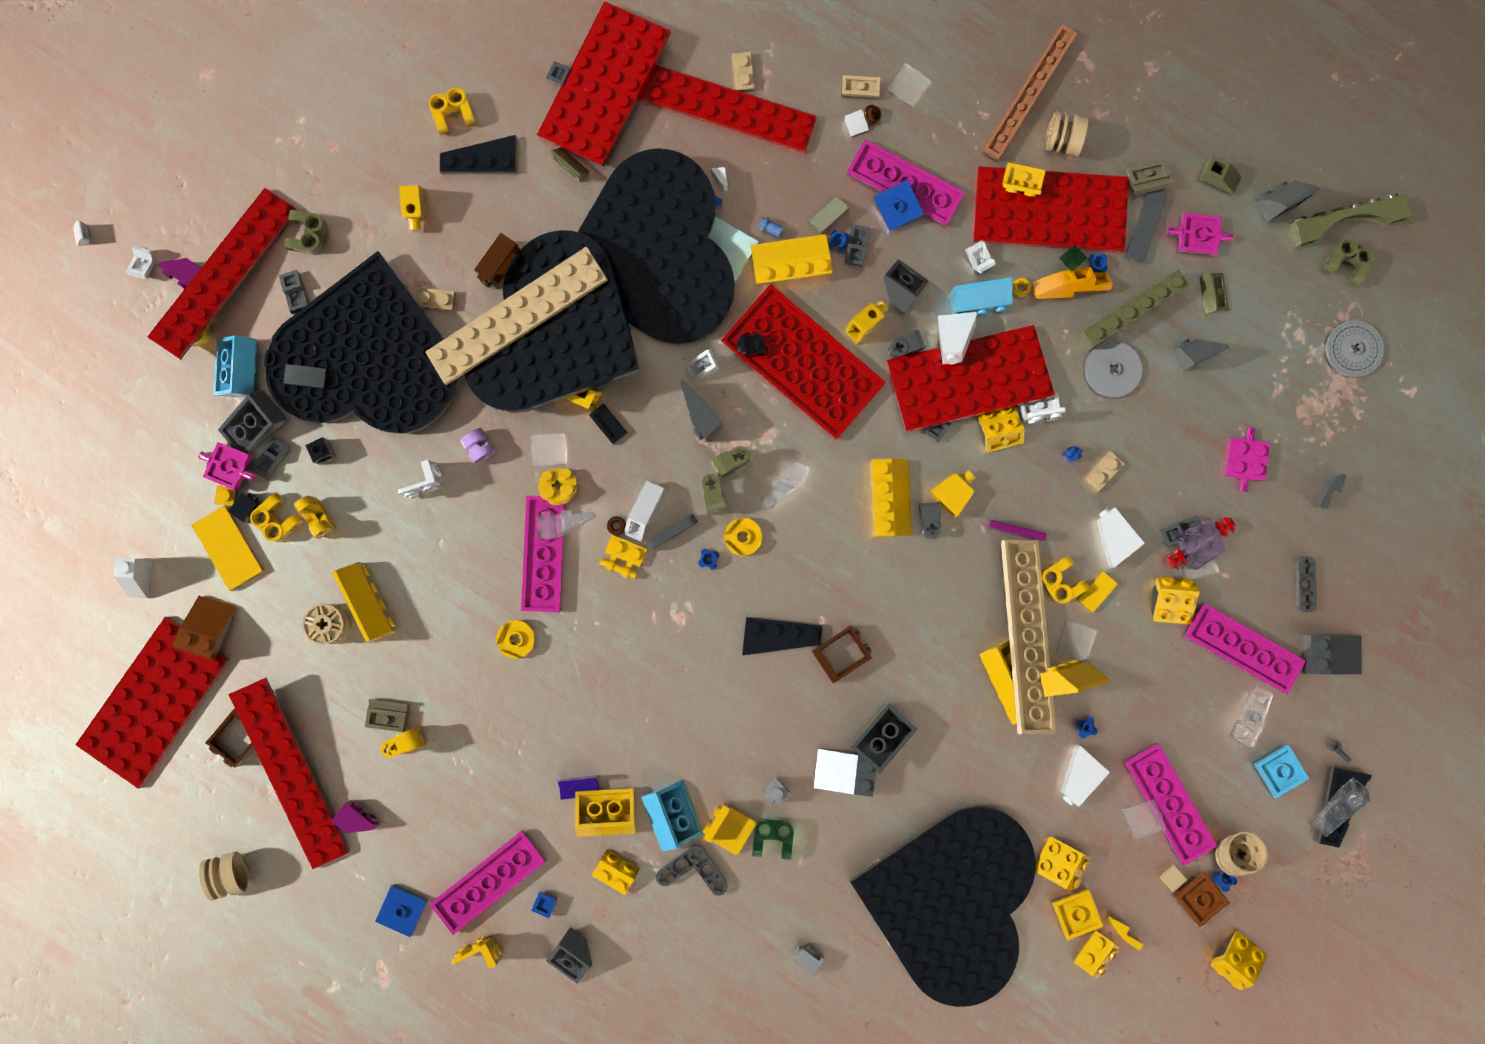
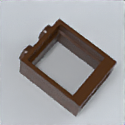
M500 232L474 269L477 273V278L483 285L488 288L492 286L495 289L505 277L512 259L520 250L517 243Z
M849 625L812 650V653L833 684L872 659L870 654L873 652L867 643L863 645L859 639L862 635L856 627L852 628ZM849 633L864 657L836 674L821 650Z
M235 708L205 742L212 753L219 754L224 758L223 762L226 765L234 768L241 766L255 750L251 743L238 758L218 741L237 718L240 720Z

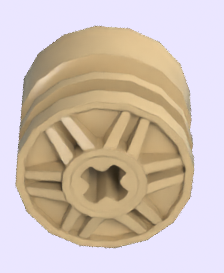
M1055 110L1047 128L1046 150L1051 151L1055 144V152L1059 153L1062 145H1065V154L1078 157L1086 137L1088 116L1075 114L1072 121L1069 122L1068 112H1065L1062 120H1060L1061 111Z
M335 604L313 606L305 614L302 623L303 631L307 638L321 645L341 642L350 633L352 625L350 615L346 609ZM322 622H328V626H322L321 624Z
M1239 832L1225 837L1218 843L1215 857L1218 866L1223 872L1230 876L1240 877L1263 869L1267 862L1268 852L1263 840L1256 834Z
M239 852L222 855L221 858L214 857L211 860L201 861L199 877L202 890L207 899L213 901L218 898H224L227 896V893L235 895L247 890L248 872L245 861Z

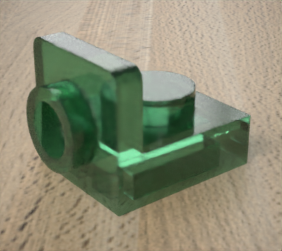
M1075 244L1059 259L1073 272L1088 258Z

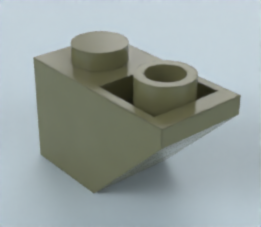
M1214 155L1206 162L1199 179L1231 194L1235 193L1242 178L1231 163Z

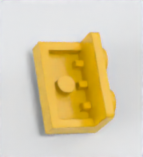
M1007 162L1002 185L1008 192L1017 193V190L1024 191V194L1027 196L1035 197L1036 194L1041 195V187L1046 170Z
M607 849L591 876L625 895L640 868Z
M1095 930L1074 963L1095 978L1102 977L1107 970L1106 965L1110 960L1113 961L1118 955L1119 951L1117 949L1119 946Z

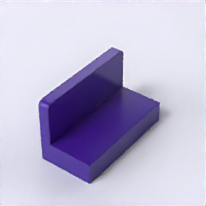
M598 775L558 780L557 786L560 788L561 800L575 798L576 791L599 790Z

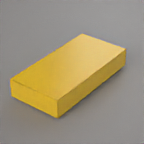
M1102 571L1091 583L1090 588L1077 601L1093 613L1118 584Z

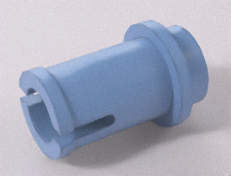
M763 217L758 226L761 228V231L765 230L777 236V238H779L784 228L770 221L769 217Z

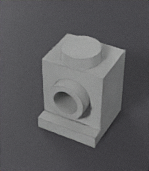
M778 778L774 779L763 790L767 798L775 805H780L790 795V791Z
M799 945L793 953L795 956L794 962L812 976L815 975L825 959L822 954L818 957L817 951L810 946L806 948L803 945Z

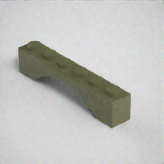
M1398 193L1387 196L1384 200L1375 198L1369 200L1368 204L1362 205L1359 202L1350 205L1348 209L1339 207L1331 210V213L1325 214V211L1314 214L1311 218H1307V216L1296 218L1295 222L1289 226L1294 246L1296 248L1312 244L1319 240L1332 225L1348 219H1369L1384 225L1405 221L1412 216L1406 194L1398 196Z
M1178 269L1085 329L1078 336L1089 351L1185 289L1189 284Z

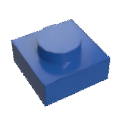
M539 892L531 911L550 918L557 898Z

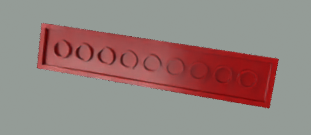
M655 65L638 99L657 107L801 153L806 152L817 118L815 115Z
M264 188L147 338L181 360L287 225L290 210H296V208Z
M267 677L228 694L312 869L348 854V846L339 828L331 822L334 817Z

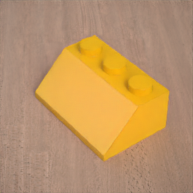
M1080 659L1048 667L1047 672L1040 673L1045 697L1078 693L1110 682L1109 678L1091 663H1080Z
M634 788L576 791L575 830L577 837L636 834Z

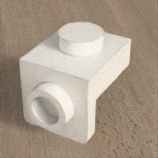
M983 241L965 250L973 269L979 273H986L992 269V266L996 265L995 260L991 259Z
M134 246L132 249L134 257L126 270L127 274L147 279L156 263L153 253L147 248Z

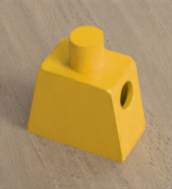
M419 185L399 186L402 218L409 220V230H421L420 219H426V191Z
M881 301L876 305L870 303L850 321L845 329L847 335L856 344H859L880 324L885 317L883 313L888 310L887 306Z
M968 470L962 477L954 473L933 488L929 494L955 518L961 513L975 492L969 485L976 477Z

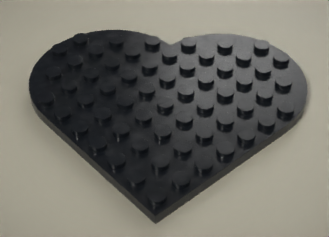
M661 148L638 152L617 166L578 232L596 241L608 255L614 270L627 322L659 341L685 344L706 337L723 323L733 304L735 278L727 256L708 237L716 216L715 193L709 178L702 168L688 156L674 150Z
M569 230L548 232L528 242L512 259L503 282L504 300L585 247L590 250L608 281L464 374L472 392L486 405L496 410L508 411L509 413L526 412L641 372L611 261L602 247L592 238Z
M379 251L375 252L285 321L272 336V342L265 354V380L274 400L289 414L313 423L338 421L355 412L361 420L378 430L395 434L415 432L434 423L446 411L453 399L457 385V379L445 385L426 354L427 350L443 341L444 338ZM286 364L326 369L323 389L283 384Z
M985 806L957 809L849 881L912 980L931 999L954 1007L977 1005L999 993L1013 975L1019 956V937L1010 914L1024 902L1031 890L1035 878L1036 860L1034 849L1027 833L1017 821L1004 812Z

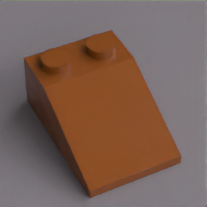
M198 596L180 626L172 646L179 651L215 662L236 607Z

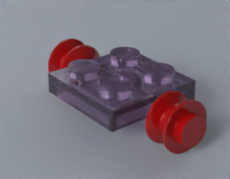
M1223 516L1222 522L1215 521V525L1210 517H1205L1176 537L1183 551L1174 549L1173 555L1168 553L1166 555L1168 566L1179 570V564L1186 565L1188 559L1192 568L1198 570L1227 550L1221 536L1228 537V531L1235 532L1234 527L1236 525L1230 517Z

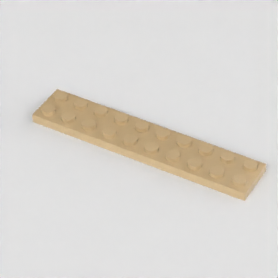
M585 247L427 350L426 354L444 384L448 385L608 281L590 250Z
M1002 540L1001 548L1018 735L1056 733L1053 696L1045 697L1040 673L1047 672V668L1050 667L1039 540Z

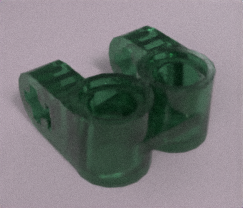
M759 819L754 828L752 856L762 857L764 840H779L782 842L781 859L791 860L794 835L792 824L787 820ZM762 824H767L770 830L768 833L763 834L759 831V827ZM786 826L789 828V833L787 835H780L778 832L779 828Z

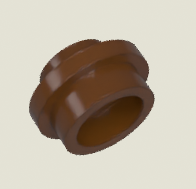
M868 105L865 108L864 117L866 122L875 124L880 120L881 110L879 107Z
M614 516L608 520L607 529L611 534L621 535L624 533L626 522L623 518ZM616 522L620 523V528L617 530L613 528Z

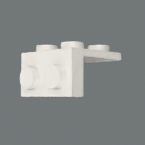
M1055 393L1054 398L1020 406L1022 422L1028 421V424L1039 423L1044 418H1047V421L1057 420L1067 411L1066 407L1060 408L1058 393Z
M430 460L422 461L421 465L426 481L399 489L398 494L411 499L420 496V492L427 491L429 493L438 490V486L443 485L440 477L443 476L440 465Z

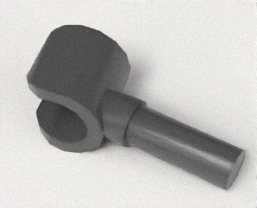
M1333 740L1337 745L1336 749H1333L1331 745L1327 746L1330 751H1336L1347 763L1351 761L1341 749L1340 741Z

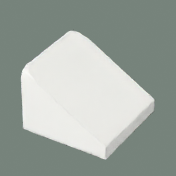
M862 109L845 116L844 121L851 137L869 130Z
M712 168V176L723 191H727L726 168Z
M80 220L76 221L74 225L76 244L80 246L91 243L88 225Z

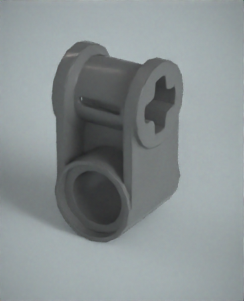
M919 329L894 340L888 348L889 356L891 358L901 357L926 348ZM894 348H901V351H895Z
M939 502L919 503L922 533L927 539H935L941 532ZM930 525H932L933 529H936L933 535H931L930 531H927Z

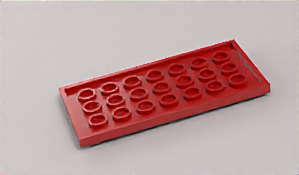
M604 1L537 136L604 167L671 35V31Z
M978 166L973 242L983 241L984 243L1117 253L1125 251L1129 177L1045 171L1041 195L1036 194L1035 197L1025 195L1024 191L1017 190V193L1006 191V188L1002 185L1006 168Z
M772 284L765 289L721 340L727 348L835 440L840 437L886 383ZM762 334L765 354L742 357V352L737 351L736 341L740 340L739 335Z
M1034 325L970 340L961 363L942 364L940 347L886 361L905 433L1054 398L1055 396Z
M169 617L163 618L75 744L138 789L143 786L230 661L220 652L214 662L175 649L172 645L180 625Z

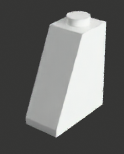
M976 312L938 316L942 364H956L963 361L976 328Z
M646 481L628 516L624 531L625 535L640 542L642 541L662 498L664 488L659 484Z
M1107 507L1099 513L1100 518L1096 522L1107 564L1110 568H1114L1145 543L1116 507L1111 509Z
M115 557L113 577L128 597L149 598L153 560Z
M1077 744L1073 749L1060 792L1064 795L1063 799L1070 806L1074 804L1079 807L1110 772L1082 746Z

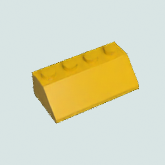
M826 234L750 245L756 284L832 273Z
M872 459L870 464L873 537L912 536L909 460Z
M357 562L332 572L366 642H375L396 631L394 628L396 623L392 616H388L386 612L387 605L383 599L379 598L377 594L379 589L376 583L371 581L369 577L370 570L366 564L363 565V563Z
M1008 639L979 655L1013 725L1017 723L1010 640Z

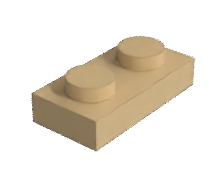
M751 52L732 53L735 90L740 92L754 91Z
M843 75L841 96L879 98L881 77Z
M416 288L415 300L423 309L454 312L456 293L454 291Z
M1109 451L1083 480L1096 492H1099L1124 463Z

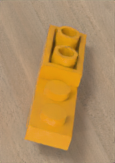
M1082 267L1046 276L1032 283L1031 287L1036 299L1072 298L1074 292L1111 290L1113 284L1107 272H1093L1091 267Z

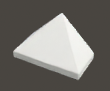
M707 349L684 364L692 382L719 370L711 349Z

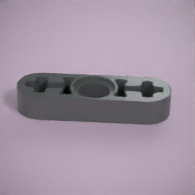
M694 514L651 538L646 544L650 551L696 525L698 521Z
M1306 556L1300 557L1295 563L1296 606L1301 612H1312L1317 606L1316 563L1313 558ZM1305 560L1310 565L1306 569L1302 567V563H1305ZM1301 573H1310V576H1301ZM1304 579H1308L1311 583L1308 590L1303 589L1301 586ZM1306 600L1310 602V606H1307V609L1302 604Z

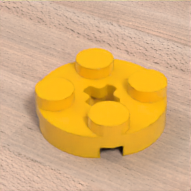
M554 468L544 471L538 482L539 494L549 504H566L577 492L576 479L567 468ZM555 484L563 485L560 486L559 490H556V488L553 487Z
M738 518L731 521L726 527L724 540L726 547L733 554L747 556L756 552L760 547L762 533L755 521L748 518ZM740 532L748 534L746 542L738 540Z
M509 621L499 628L496 635V643L504 656L512 659L522 658L534 648L535 632L524 621ZM516 634H518L519 639H521V642H517L516 645L512 644L513 640L511 639V636H516Z

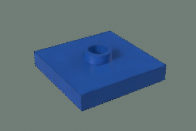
M908 179L873 196L889 231L924 215Z
M392 884L375 922L411 937L428 900Z

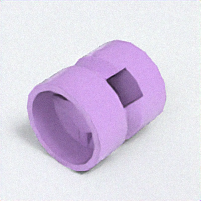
M482 428L471 431L460 440L465 450L470 451L468 455L474 464L487 459L495 453L492 444L486 441L487 436Z

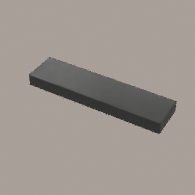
M1161 189L1147 193L1125 255L1126 258L1144 263L1168 191Z

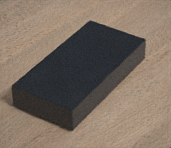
M604 403L589 414L613 445L628 433Z

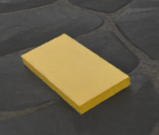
M224 505L191 526L229 591H232L261 574L264 570L232 514L228 512V507Z

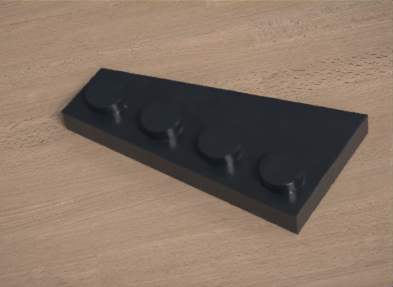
M512 135L440 153V173L516 174L517 137Z
M746 617L742 656L821 645L823 626Z
M1331 766L1317 843L1340 847L1348 830L1349 821L1352 815L1355 814L1356 806L1360 797H1363L1365 786L1370 781L1372 775Z

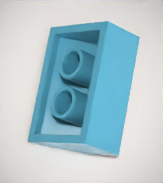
M1012 277L954 286L949 294L952 313L976 312L977 315H985L991 310H996V312L1007 311V308L1012 305Z
M235 335L217 339L213 396L246 397L255 391L256 339Z
M683 780L654 790L641 797L662 852L676 849L703 835Z

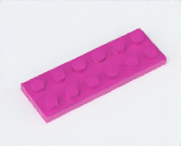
M866 139L863 141L847 171L849 176L880 192L908 179L924 215L946 227L965 193Z
M526 496L521 611L560 612L565 504L552 505L545 499L543 500L541 496Z
M1202 603L1184 635L1187 639L1284 694L1289 693L1306 662L1304 659L1205 603Z
M1159 743L1124 762L1182 865L1188 864L1217 847Z
M522 830L429 905L452 935H454L544 864L546 859Z

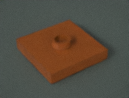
M1204 871L1173 895L1198 927H1202L1230 903Z

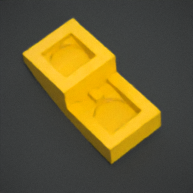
M1108 915L1107 920L1116 933L1131 946L1141 951L1144 944L1127 934L1130 927Z

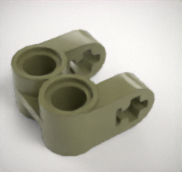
M290 210L288 221L302 224L305 229L300 240L285 238L283 248L293 252L313 255L321 253L324 249L323 237L327 231L326 221L316 213ZM319 221V225L316 228H312L313 223ZM316 240L315 245L309 247L310 241Z
M1345 238L1334 245L1323 269L1333 274L1341 262L1345 260L1355 268L1349 282L1360 286L1375 260V252L1371 247L1358 245L1352 238ZM1343 246L1347 248L1348 253L1343 251ZM1360 254L1364 256L1365 261L1360 259Z
M738 446L710 460L718 478L722 479L747 465L749 462V451L747 448ZM737 454L744 455V460L737 458Z
M707 474L702 480L708 515L727 511L719 478L714 474ZM709 480L715 483L713 490H710Z

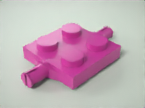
M1183 213L1179 228L1170 226L1167 228V234L1178 235L1179 252L1216 256L1221 240L1230 242L1233 240V234L1222 233V217Z
M1247 427L1246 438H1230L1225 476L1241 480L1240 492H1248L1249 481H1266L1270 443L1254 439L1256 429L1254 427Z
M217 442L214 451L210 455L204 452L199 453L203 456L198 455L199 459L207 462L203 477L234 491L239 490L244 478L250 481L255 480V478L250 476L256 477V474L247 471L253 457L247 453Z

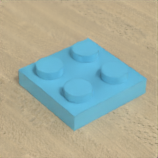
M1287 744L1254 763L1274 798L1280 797L1309 779L1291 747Z

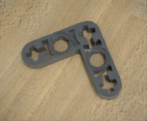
M700 845L691 846L660 868L656 874L657 883L661 886H668L695 867L714 895H723L728 887L726 879L705 849ZM694 849L701 851L700 857L702 860L707 858V861L702 862L700 866L697 865L700 863L699 859L692 857ZM678 860H683L686 863V868L682 871L677 870L675 867V863ZM705 865L713 867L711 875H705L702 872V868ZM672 866L673 871L677 875L674 876L672 873L668 876L669 881L661 880V873L667 874L671 870L668 867ZM716 874H718V877H716L717 882L724 883L722 886L723 890L721 891L720 889H714L716 884L713 880L711 882L708 881Z

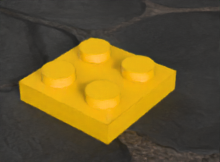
M1088 888L1052 902L1067 941L1104 927Z

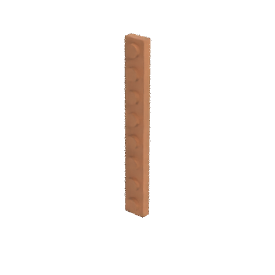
M1063 24L1060 25L982 151L997 161L1000 159L1078 34L1077 32Z

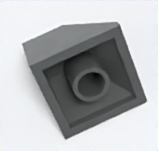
M897 260L883 277L890 303L904 313L907 312L928 283L927 279L900 260Z
M1187 339L1178 344L1179 348L1175 349L1174 352L1183 370H1187L1229 349L1228 344L1199 339L1190 342Z
M570 927L546 962L576 984L591 968L592 960L586 938L579 931Z

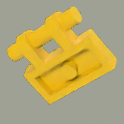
M612 535L605 550V553L611 555L610 560L602 558L599 565L606 567L608 571H616L625 578L635 579L638 572L631 570L633 564L641 567L647 549ZM617 558L626 561V566L616 564Z

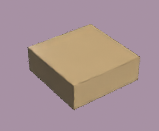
M1173 864L1158 876L1172 893L1187 881Z

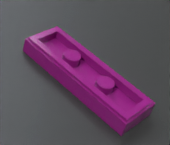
M989 520L986 525L988 529L1033 540L1045 541L1047 536L1044 532L995 520Z

